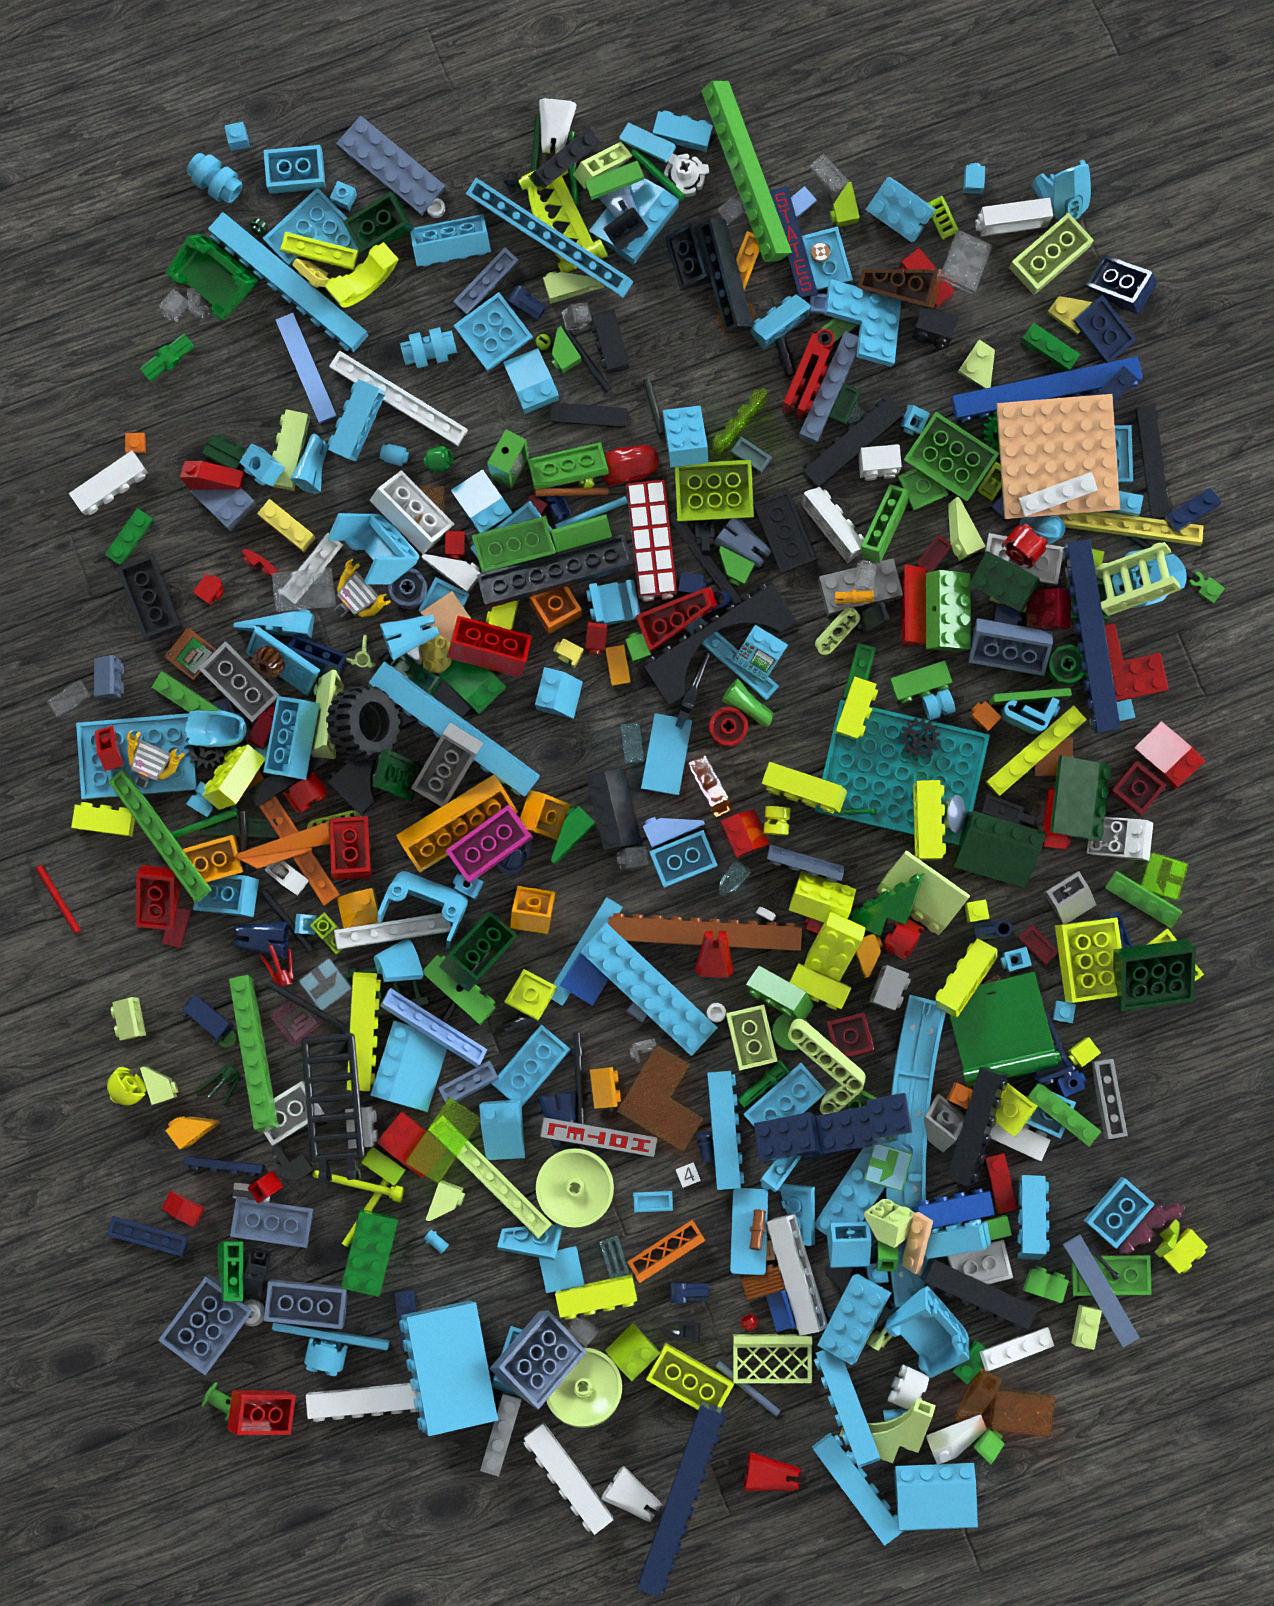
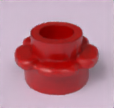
M754 1314L744 1316L740 1320L741 1328L747 1329V1331L754 1330L759 1322L758 1318Z

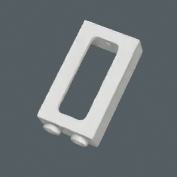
M1050 198L982 207L980 214H978V219L975 220L976 230L980 231V237L1047 228L1053 217Z

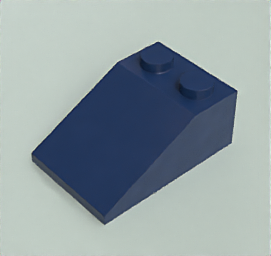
M1104 254L1085 286L1095 293L1103 295L1105 299L1118 307L1138 315L1156 287L1157 282L1153 272Z

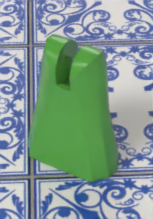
M737 678L725 692L722 702L747 714L761 726H769L773 718V712L756 700Z

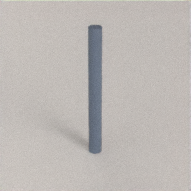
M719 1361L715 1367L733 1381V1371ZM735 1383L774 1416L779 1414L780 1410L748 1383Z

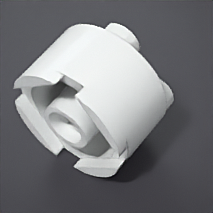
M902 1365L898 1374L899 1377L895 1376L892 1381L891 1387L894 1390L891 1391L888 1401L909 1410L916 1402V1399L922 1400L921 1396L926 1391L929 1377L917 1370Z

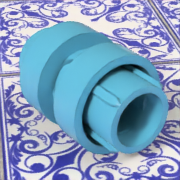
M198 153L188 164L187 174L192 177L191 182L201 190L208 187V195L216 201L224 200L226 203H231L240 194L243 185L238 180V174L229 167L221 169V161L211 154L205 156L202 153Z
M440 327L430 329V336L422 338L420 332L410 334V341L400 343L405 365L416 363L417 368L428 366L427 360L436 358L437 363L449 361L447 355L457 353L452 330L441 333Z

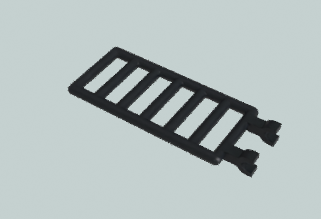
M353 1033L304 1037L301 1040L310 1157L312 1162H319L318 1182L332 1181L329 1161L347 1160V1180L360 1179L358 1159L364 1158L365 1149L355 1035ZM348 1042V1053L310 1057L309 1045ZM349 1061L350 1073L312 1076L311 1064ZM351 1080L352 1092L313 1096L312 1084ZM353 1101V1112L315 1115L314 1103ZM354 1120L355 1132L316 1134V1123ZM356 1139L357 1151L318 1154L317 1143Z

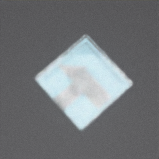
M330 958L298 980L315 1005L321 1010H325L352 989Z

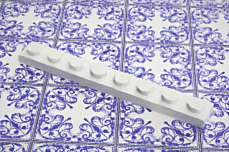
M341 351L337 353L329 366L332 370L353 383L360 379L386 392L383 399L384 402L456 446H459L468 432V429Z

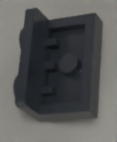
M634 207L603 228L617 251L628 247L631 241L643 236L649 229Z

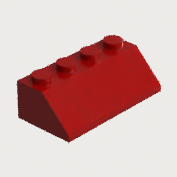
M904 565L901 570V589L903 593L901 597V647H924L926 645V568Z

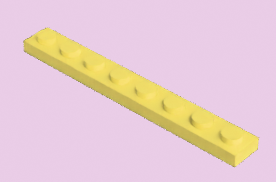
M1101 511L1054 515L1064 521L1066 528L1201 546L1203 541V525L1190 524L1183 530L1175 533L1165 520Z

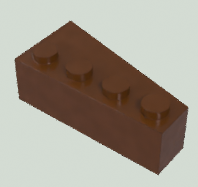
M862 269L858 288L934 308L944 270Z

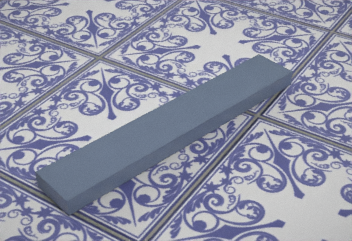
M1079 1234L1063 1243L1120 1345L1124 1348L1139 1339L1140 1337L1081 1235Z

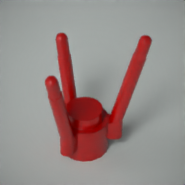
M269 945L277 969L276 973L273 972L265 956L262 953L259 955L273 982L282 987L292 984L291 979L295 977L292 968L291 949L287 950V973V970H281L273 945Z

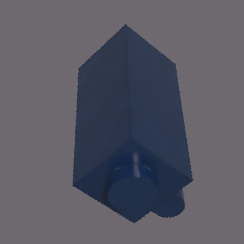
M199 996L191 997L185 1004L186 1007L183 1010L182 1016L184 1018L192 1017L215 1037L213 1042L216 1045L223 1041L235 1027Z

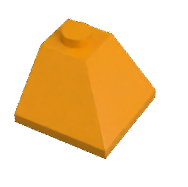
M369 888L337 897L344 929L378 923L377 914L379 907L375 889Z

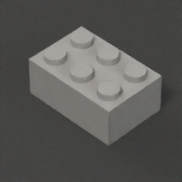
M888 965L882 966L868 1003L889 1011L900 1008L904 998L901 996L902 991L907 990L911 980L908 978L909 973Z

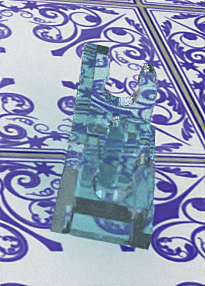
M621 724L625 764L644 762L640 724Z

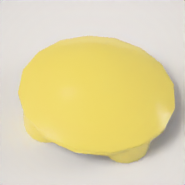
M438 635L434 639L420 645L423 667L432 673H441L451 664L452 659L447 658L450 642L445 637Z

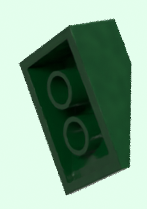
M391 191L343 221L361 254L370 251L375 245L379 246L383 242L385 244L390 243L414 230L398 198Z

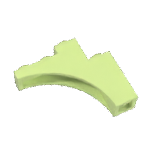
M916 1399L913 1406L898 1418L881 1423H867L880 1459L893 1463L899 1446L918 1453L933 1417L935 1405ZM843 1426L839 1435L841 1437L842 1434L845 1433Z

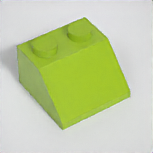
M634 1323L605 1349L614 1363L631 1381L660 1354L658 1348Z

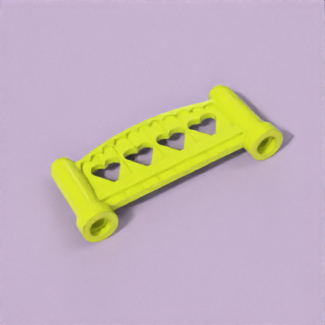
M568 170L545 188L554 190L546 202L540 200L541 196L537 194V187L528 177L533 172L519 179L522 190L526 189L528 191L530 207L534 216L552 228L553 223L556 221L570 223L563 235L569 239H576L578 245L601 260L608 257L601 240L592 241L562 176L568 174ZM547 205L562 206L554 219L548 217L549 212L545 211ZM555 254L560 259V262L557 264L561 272L569 273L577 269V267Z

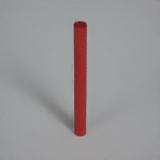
M43 866L36 867L37 873L74 934L80 932V927Z

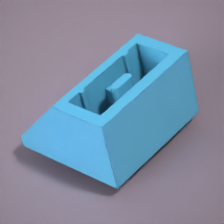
M868 1222L830 1223L826 1230L830 1268L870 1266L871 1233Z

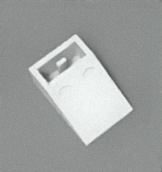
M1104 817L1102 842L1088 841L1087 854L1149 861L1153 822L1141 819Z

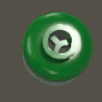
M445 446L428 449L426 457H424L425 467L429 468L433 473L448 470L453 463L452 453Z

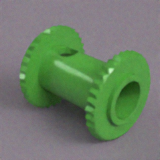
M215 1382L207 1391L202 1407L204 1408L207 1403L227 1414L225 1420L228 1421L231 1397L216 1389L218 1383Z

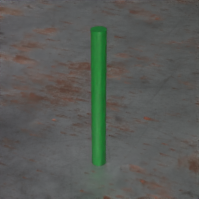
M569 131L568 143L575 138L574 131ZM576 162L570 167L571 196L577 207L579 206L578 180L573 175L577 169Z
M636 148L631 151V154L679 200L684 199L685 194Z
M234 808L170 833L176 839L237 816L238 811Z

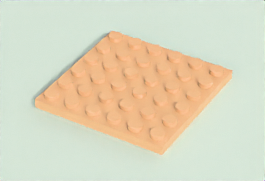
M1112 394L996 404L1004 519L1120 510ZM1092 472L1097 491L1024 517L1018 498Z

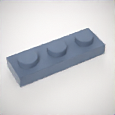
M488 1061L438 1089L446 1105L450 1106L495 1082L499 1077L492 1063Z

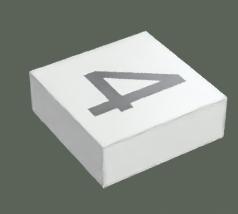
M694 1162L676 1169L683 1188L701 1181Z

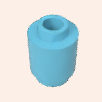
M383 444L380 459L386 463L403 466L404 463L407 464L409 452H406L407 449L404 447Z

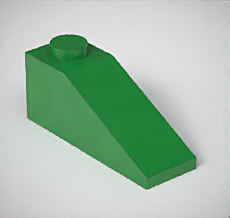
M222 1242L218 1244V1271L223 1302H242L243 1242Z

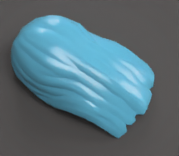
M191 711L187 717L188 721L184 729L189 739L187 741L189 745L204 747L236 745L243 741L247 733V725L244 719L237 714L227 711Z

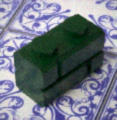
M212 435L202 452V456L217 465L241 470L243 465L239 462L245 454V448L236 443L234 446L229 444V440L222 435H218V437Z

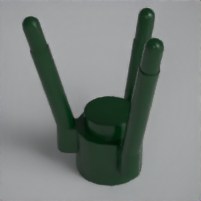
M230 1064L227 1067L224 1066L217 1074L198 1087L195 1093H198L220 1077L222 1080L207 1096V1099H210L225 1082L229 1085L232 1082L223 1101V1105H226L235 1086L240 1081L238 1077L241 1074Z

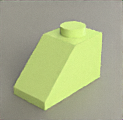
M147 1066L140 1068L152 1105L177 1097L178 1087L175 1081L172 1082L171 1078Z

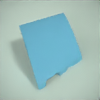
M409 938L374 956L377 974L383 975L384 982L423 978V971L417 952Z

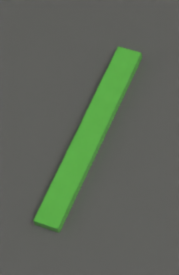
M121 769L108 781L195 903L201 901L212 889L125 769Z

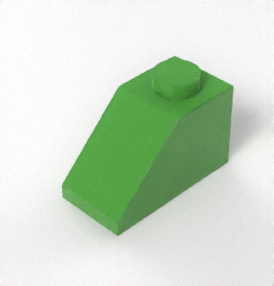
M560 326L557 328L551 363L556 371L560 370L564 374L582 361L581 356Z
M721 546L719 556L726 577L730 579L729 582L732 585L744 587L755 563Z
M987 1427V1430L972 1445L992 1464L1004 1443L1001 1441L1003 1436L996 1429L991 1431Z

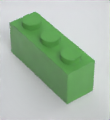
M942 661L890 678L889 683L895 701H901L904 704L912 701L914 696L919 695L922 698L931 694L930 691L937 689L941 691L948 689L952 679L946 662Z

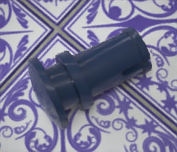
M709 1131L694 1135V1138H698L697 1145L700 1147L702 1162L714 1160L710 1144L712 1139H709L712 1132Z

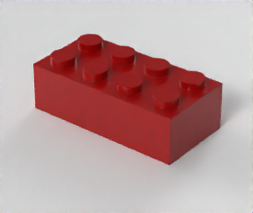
M458 615L447 658L521 678L526 665L532 636Z

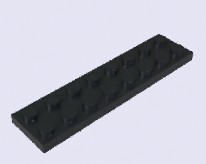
M620 534L556 552L555 554L477 574L486 609L631 569L634 568V564L625 536Z

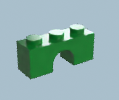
M1035 323L1031 325L1020 342L1022 346L1034 354L1039 352L1048 357L1052 362L1051 365L1061 372L1070 371L1080 356V353Z

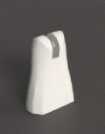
M546 98L539 100L543 153H550L552 138L556 139L555 154L566 146L577 106L576 103Z
M623 1466L613 1478L614 1483L611 1482L604 1491L601 1500L645 1521L651 1522L655 1515L645 1508L646 1504L656 1511L663 1504Z

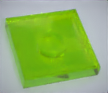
M1151 852L1141 886L1152 893L1178 900L1189 863Z

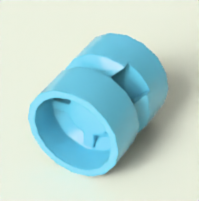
M948 689L938 691L936 696L929 694L922 697L923 707L929 720L939 718L941 713L948 715L955 712L953 698Z
M200 781L195 789L197 794L192 795L186 804L208 817L213 807L202 796L206 784Z

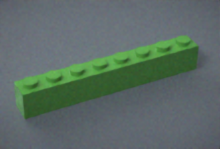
M249 975L231 978L229 982L254 1130L259 1133L276 1130L279 1127L254 979Z

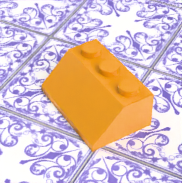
M234 835L183 849L206 882L243 872L242 861L235 859L236 854L240 853L237 838Z
M183 1116L182 1118L177 1117L168 1124L169 1128L165 1131L177 1147L183 1149L190 1147L219 1125L220 1122L214 1119L185 1118Z

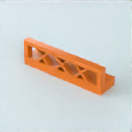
M690 1220L627 1261L639 1283H641L704 1242L705 1238L694 1221ZM692 1226L697 1235L691 1239L683 1238L684 1230ZM671 1238L680 1239L678 1248H666L668 1240ZM655 1248L663 1250L662 1258L659 1260L650 1259L651 1252ZM638 1259L647 1260L646 1268L638 1272L633 1263Z

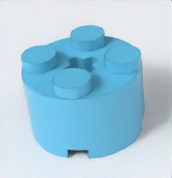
M310 1338L304 1361L307 1365L306 1369L313 1372L321 1370L325 1371L327 1375L337 1376V1372L343 1370L348 1346L346 1344L344 1347L341 1346V1342L324 1339L314 1341L315 1338Z

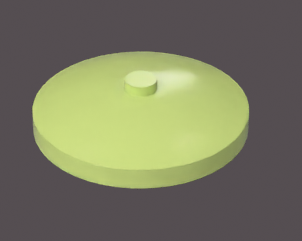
M566 1149L554 1154L544 1163L536 1181V1195L543 1212L554 1222L567 1227H583L597 1221L607 1211L613 1198L614 1183L608 1166L599 1156L584 1149Z
M584 1348L587 1351L586 1354L546 1400L549 1409L555 1417L573 1427L586 1428L604 1422L615 1412L622 1395V1380L617 1366L606 1354L592 1348Z

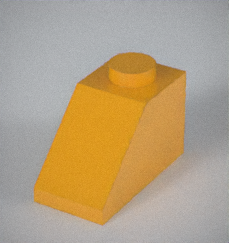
M875 934L863 937L855 953L864 978L870 976L881 953L880 948L883 947L880 937H876Z

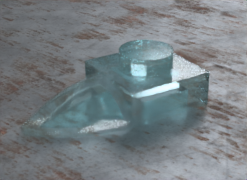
M736 859L720 881L719 895H726L735 891L752 870Z

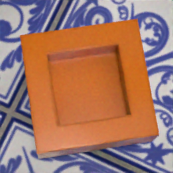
M125 433V452L146 453V434Z

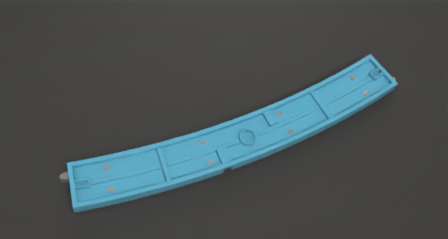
M909 995L905 1009L891 1095L905 1093L907 1096L912 1133L898 1135L899 1141L897 1142L909 1149L908 1152L913 1153L903 1191L886 1187V1199L893 1201V1203L901 1207H907L911 1211V1206L918 1205V1201L926 1200L927 1133L923 1118L930 1107L937 1052L946 1014L944 1010L937 1007L936 1000L933 1001ZM907 1239L898 1245L897 1272L890 1271L894 1305L899 1308L920 1289L926 1287L924 1286L925 1282L920 1279L929 1260L926 1259V1254L921 1272L918 1274H914L901 1266Z

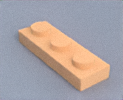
M920 1212L913 1214L901 1266L914 1274L921 1272L933 1220Z

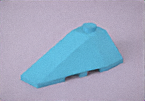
M299 609V612L293 611L234 623L233 627L236 630L253 632L258 626L268 634L291 637L298 635L303 638L312 639L315 616L309 610Z

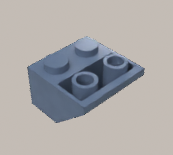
M114 655L94 658V697L98 699H119L121 694L124 693V683L121 682V675L124 674V664Z

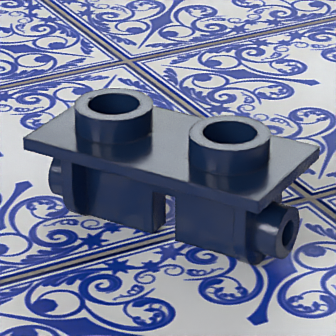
M558 485V486H554V487H550V488H545V489H556V488H560V486ZM544 496L546 502L551 504L549 509L556 522L564 521L572 515L564 496Z

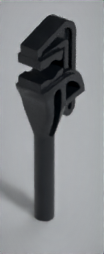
M703 653L691 687L681 701V711L675 724L678 728L682 729L690 715L688 713L692 711L695 705L698 687L709 662L710 653Z

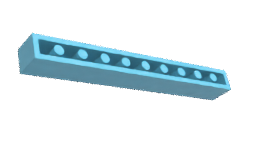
M475 178L466 192L470 198L622 298L631 287L633 281L629 277L478 178Z
M224 212L208 228L211 234L210 238L217 244L221 242L226 246L224 249L231 256L235 254L240 258L238 261L246 268L250 266L254 270L255 276L260 280L264 278L268 281L267 285L273 291L279 290L285 301L288 303L293 302L297 305L296 309L302 315H309L311 317L310 321L317 327L321 325L325 329L324 332L331 339H334V337L340 341L339 345L344 350L348 351L350 349L354 353L368 337L365 329Z
M383 662L369 681L371 686L379 687L382 691H385L389 695L388 698L394 701V705L398 704L403 708L402 711L409 716H415L419 719L418 722L426 728L429 726L433 729V733L440 738L448 725L452 723L483 742L473 762L477 761L481 764L480 767L485 772L495 774L500 783H507L511 786V790L515 794L526 796L539 779L540 775L386 662Z

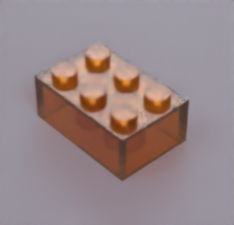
M993 1387L989 1427L992 1430L1050 1437L1055 1397L1051 1394Z

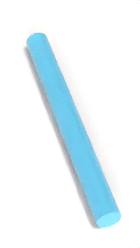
M624 496L556 523V529L585 521L625 505L628 501Z

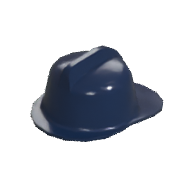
M529 840L496 864L498 869L505 874H516L521 871L531 852L532 841Z

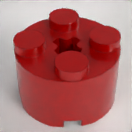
M1023 524L1022 526H1016L1001 546L1002 549L1004 547L1007 549L1005 554L1013 562L1020 566L1023 564L1028 565L1026 568L1031 569L1046 551L1048 542L1044 537L1036 535L1029 525Z
M724 707L715 712L709 724V733L712 740L719 746L726 748L740 744L748 730L746 717L741 711L733 707ZM727 723H730V726L734 728L730 732L723 728Z
M315 771L311 773L312 778L306 776V780L302 779L290 787V793L287 790L283 792L296 812H304L311 807L310 802L315 800L317 803L327 796L326 791L328 790Z
M910 919L907 920L905 925L896 921L894 924L895 931L893 934L889 933L884 940L885 950L906 961V955L909 956L920 939L919 935L924 932L925 928Z

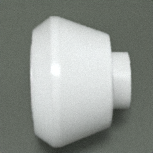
M255 1299L245 1301L244 1304L253 1312L250 1315L251 1318L248 1317L244 1324L248 1326L259 1325L264 1320V1305Z

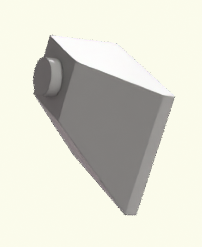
M939 1093L935 1096L923 1118L928 1141L944 1152L957 1140L965 1119V1114Z

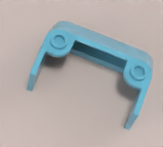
M338 513L328 536L329 541H345L352 550H365L374 560L364 581L365 584H392L416 565L419 559V554L385 516L380 514Z
M406 871L398 873L388 887L377 914V922L382 923L391 900L396 902L402 901L407 894L443 907V918L453 923L446 941V948L450 950L468 905L467 896L460 891Z

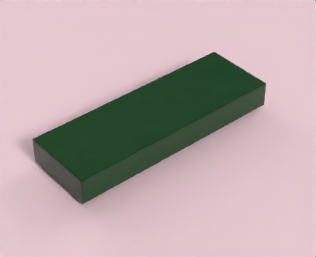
M404 655L392 660L389 664L431 696L443 681L440 677Z

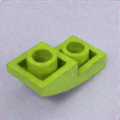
M324 912L310 926L337 955L343 950H337L334 930H338L339 927Z
M371 1147L361 1160L363 1165L393 1186L396 1185L406 1171L374 1147Z

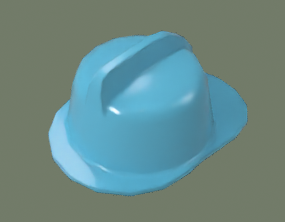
M1054 515L1025 517L1020 520V526L1023 524L1029 525L1036 535L1042 536L1047 540V544L1059 540L1065 533L1064 521Z

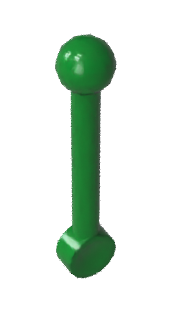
M841 808L840 813L837 812V814L870 813L875 815L877 810L876 808H871L870 810Z

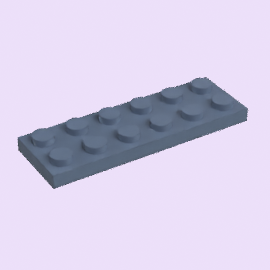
M362 116L353 123L336 143L341 150L421 216L446 189L442 182Z

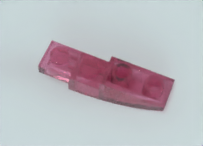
M1177 1202L1166 1209H1163L1159 1204L1153 1206L1116 1249L1117 1252L1126 1255L1134 1251V1247L1138 1244L1145 1245L1151 1242V1237L1155 1236L1152 1228L1158 1229L1165 1225L1164 1221L1170 1218L1175 1220L1182 1216L1181 1212L1186 1210L1183 1204Z

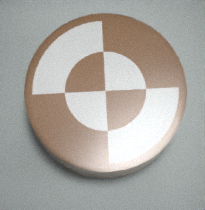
M819 242L813 245L811 257L815 262L822 263L829 258L830 249L827 244Z

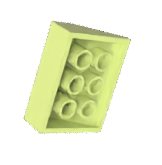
M331 670L320 677L318 684H315L314 687L316 703H320L311 748L312 757L335 759L336 757L335 745L329 739L331 737L327 733L328 723H326V717L329 715L327 711L329 706L332 705L331 701L340 691L344 690V684L336 670Z
M905 851L886 874L876 891L880 894L886 890L889 892L898 883H906L913 875L924 873L925 875L911 916L914 920L925 925L931 932L939 935L965 904L970 895L914 855Z

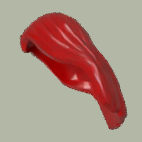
M649 445L617 448L604 453L609 474L602 476L605 477V481L609 486L627 481L642 480L657 471L660 463L658 453Z

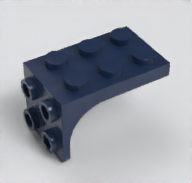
M1045 1011L1055 1051L1060 1052L1062 1062L1059 1063V1067L1030 1073L1033 1082L1041 1083L1042 1085L1054 1082L1053 1078L1068 1077L1072 1075L1071 1071L1075 1070V1067L1071 1065L1065 1055L1048 1011Z

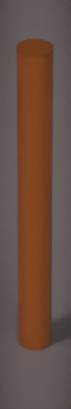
M608 488L534 489V496L608 495L609 491Z

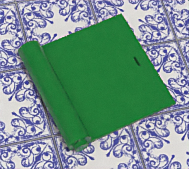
M1035 971L981 984L957 1018L949 1014L963 1065V1074L967 1088L974 1087L980 1067L987 1066L1008 1074L1006 1079L1056 1068L1062 1062L1060 1052L1055 1051Z

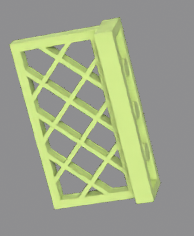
M733 1334V1383H812V1335ZM780 1347H785L790 1352L783 1361L775 1354ZM799 1347H807V1356L801 1361L794 1352ZM737 1348H747L751 1354L742 1361L737 1356ZM759 1348H766L770 1352L763 1361L755 1354ZM754 1355L761 1363L752 1371L745 1363ZM772 1355L780 1362L773 1371L765 1364ZM793 1355L800 1363L791 1371L784 1363ZM737 1359L741 1362V1364L738 1367ZM744 1365L751 1373L746 1379H738V1370ZM762 1365L770 1372L766 1378H759L755 1374ZM782 1365L790 1372L785 1378H779L775 1374ZM803 1365L807 1369L808 1378H798L794 1372Z

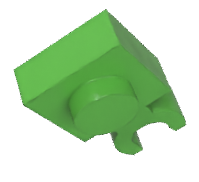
M1196 572L1194 575L1198 577L1199 581L1194 582L1190 580L1188 583L1192 587H1199L1200 590L1197 593L1213 604L1225 588L1211 577L1204 580L1203 575L1200 572Z

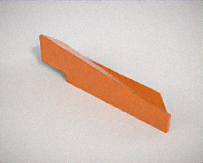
M327 822L238 853L235 859L245 862L255 869H260L312 851L311 847L330 844V835Z

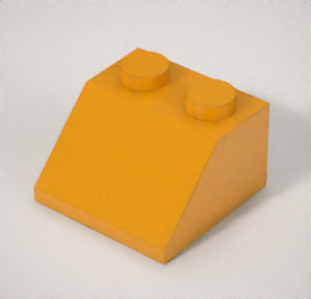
M530 790L520 819L528 831L558 840L564 820L567 818L565 814L569 811L571 804L544 793Z
M517 886L510 928L548 934L555 892Z

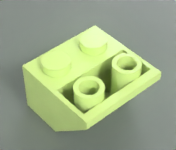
M882 1199L865 1211L864 1217L876 1239L895 1248L908 1238L915 1212L907 1207H901L889 1199Z

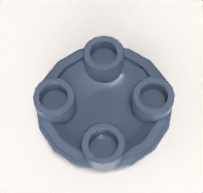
M954 795L946 799L947 817L944 819L945 828H950L952 832L959 833L965 824L966 807L962 797Z

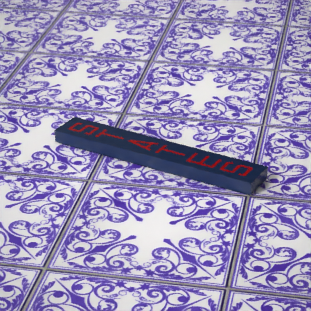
M788 186L771 190L769 192L792 251L787 258L797 294L802 299L815 296L818 292Z

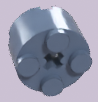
M411 568L392 584H388V591L396 605L404 609H414L422 605L428 593V586L422 574L416 569ZM408 585H410L412 590L406 592L404 588H407Z

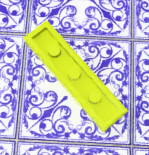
M285 232L280 248L281 252L354 270L359 253L358 250Z

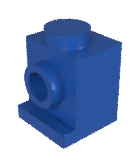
M1078 1070L1072 1071V1075L1068 1077L1054 1079L1062 1097H1068L1085 1089L1084 1084L1087 1083L1084 1074L1079 1073ZM1072 1079L1076 1081V1085L1074 1087L1070 1086V1081Z

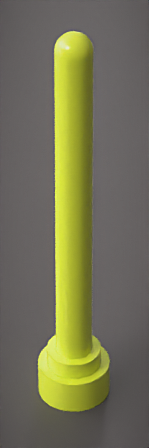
M313 1171V1177L318 1178L319 1171ZM332 1174V1181H330L388 1195L389 1198L396 1202H401L404 1194V1187L396 1185V1187L388 1188L359 1180H347V1177Z

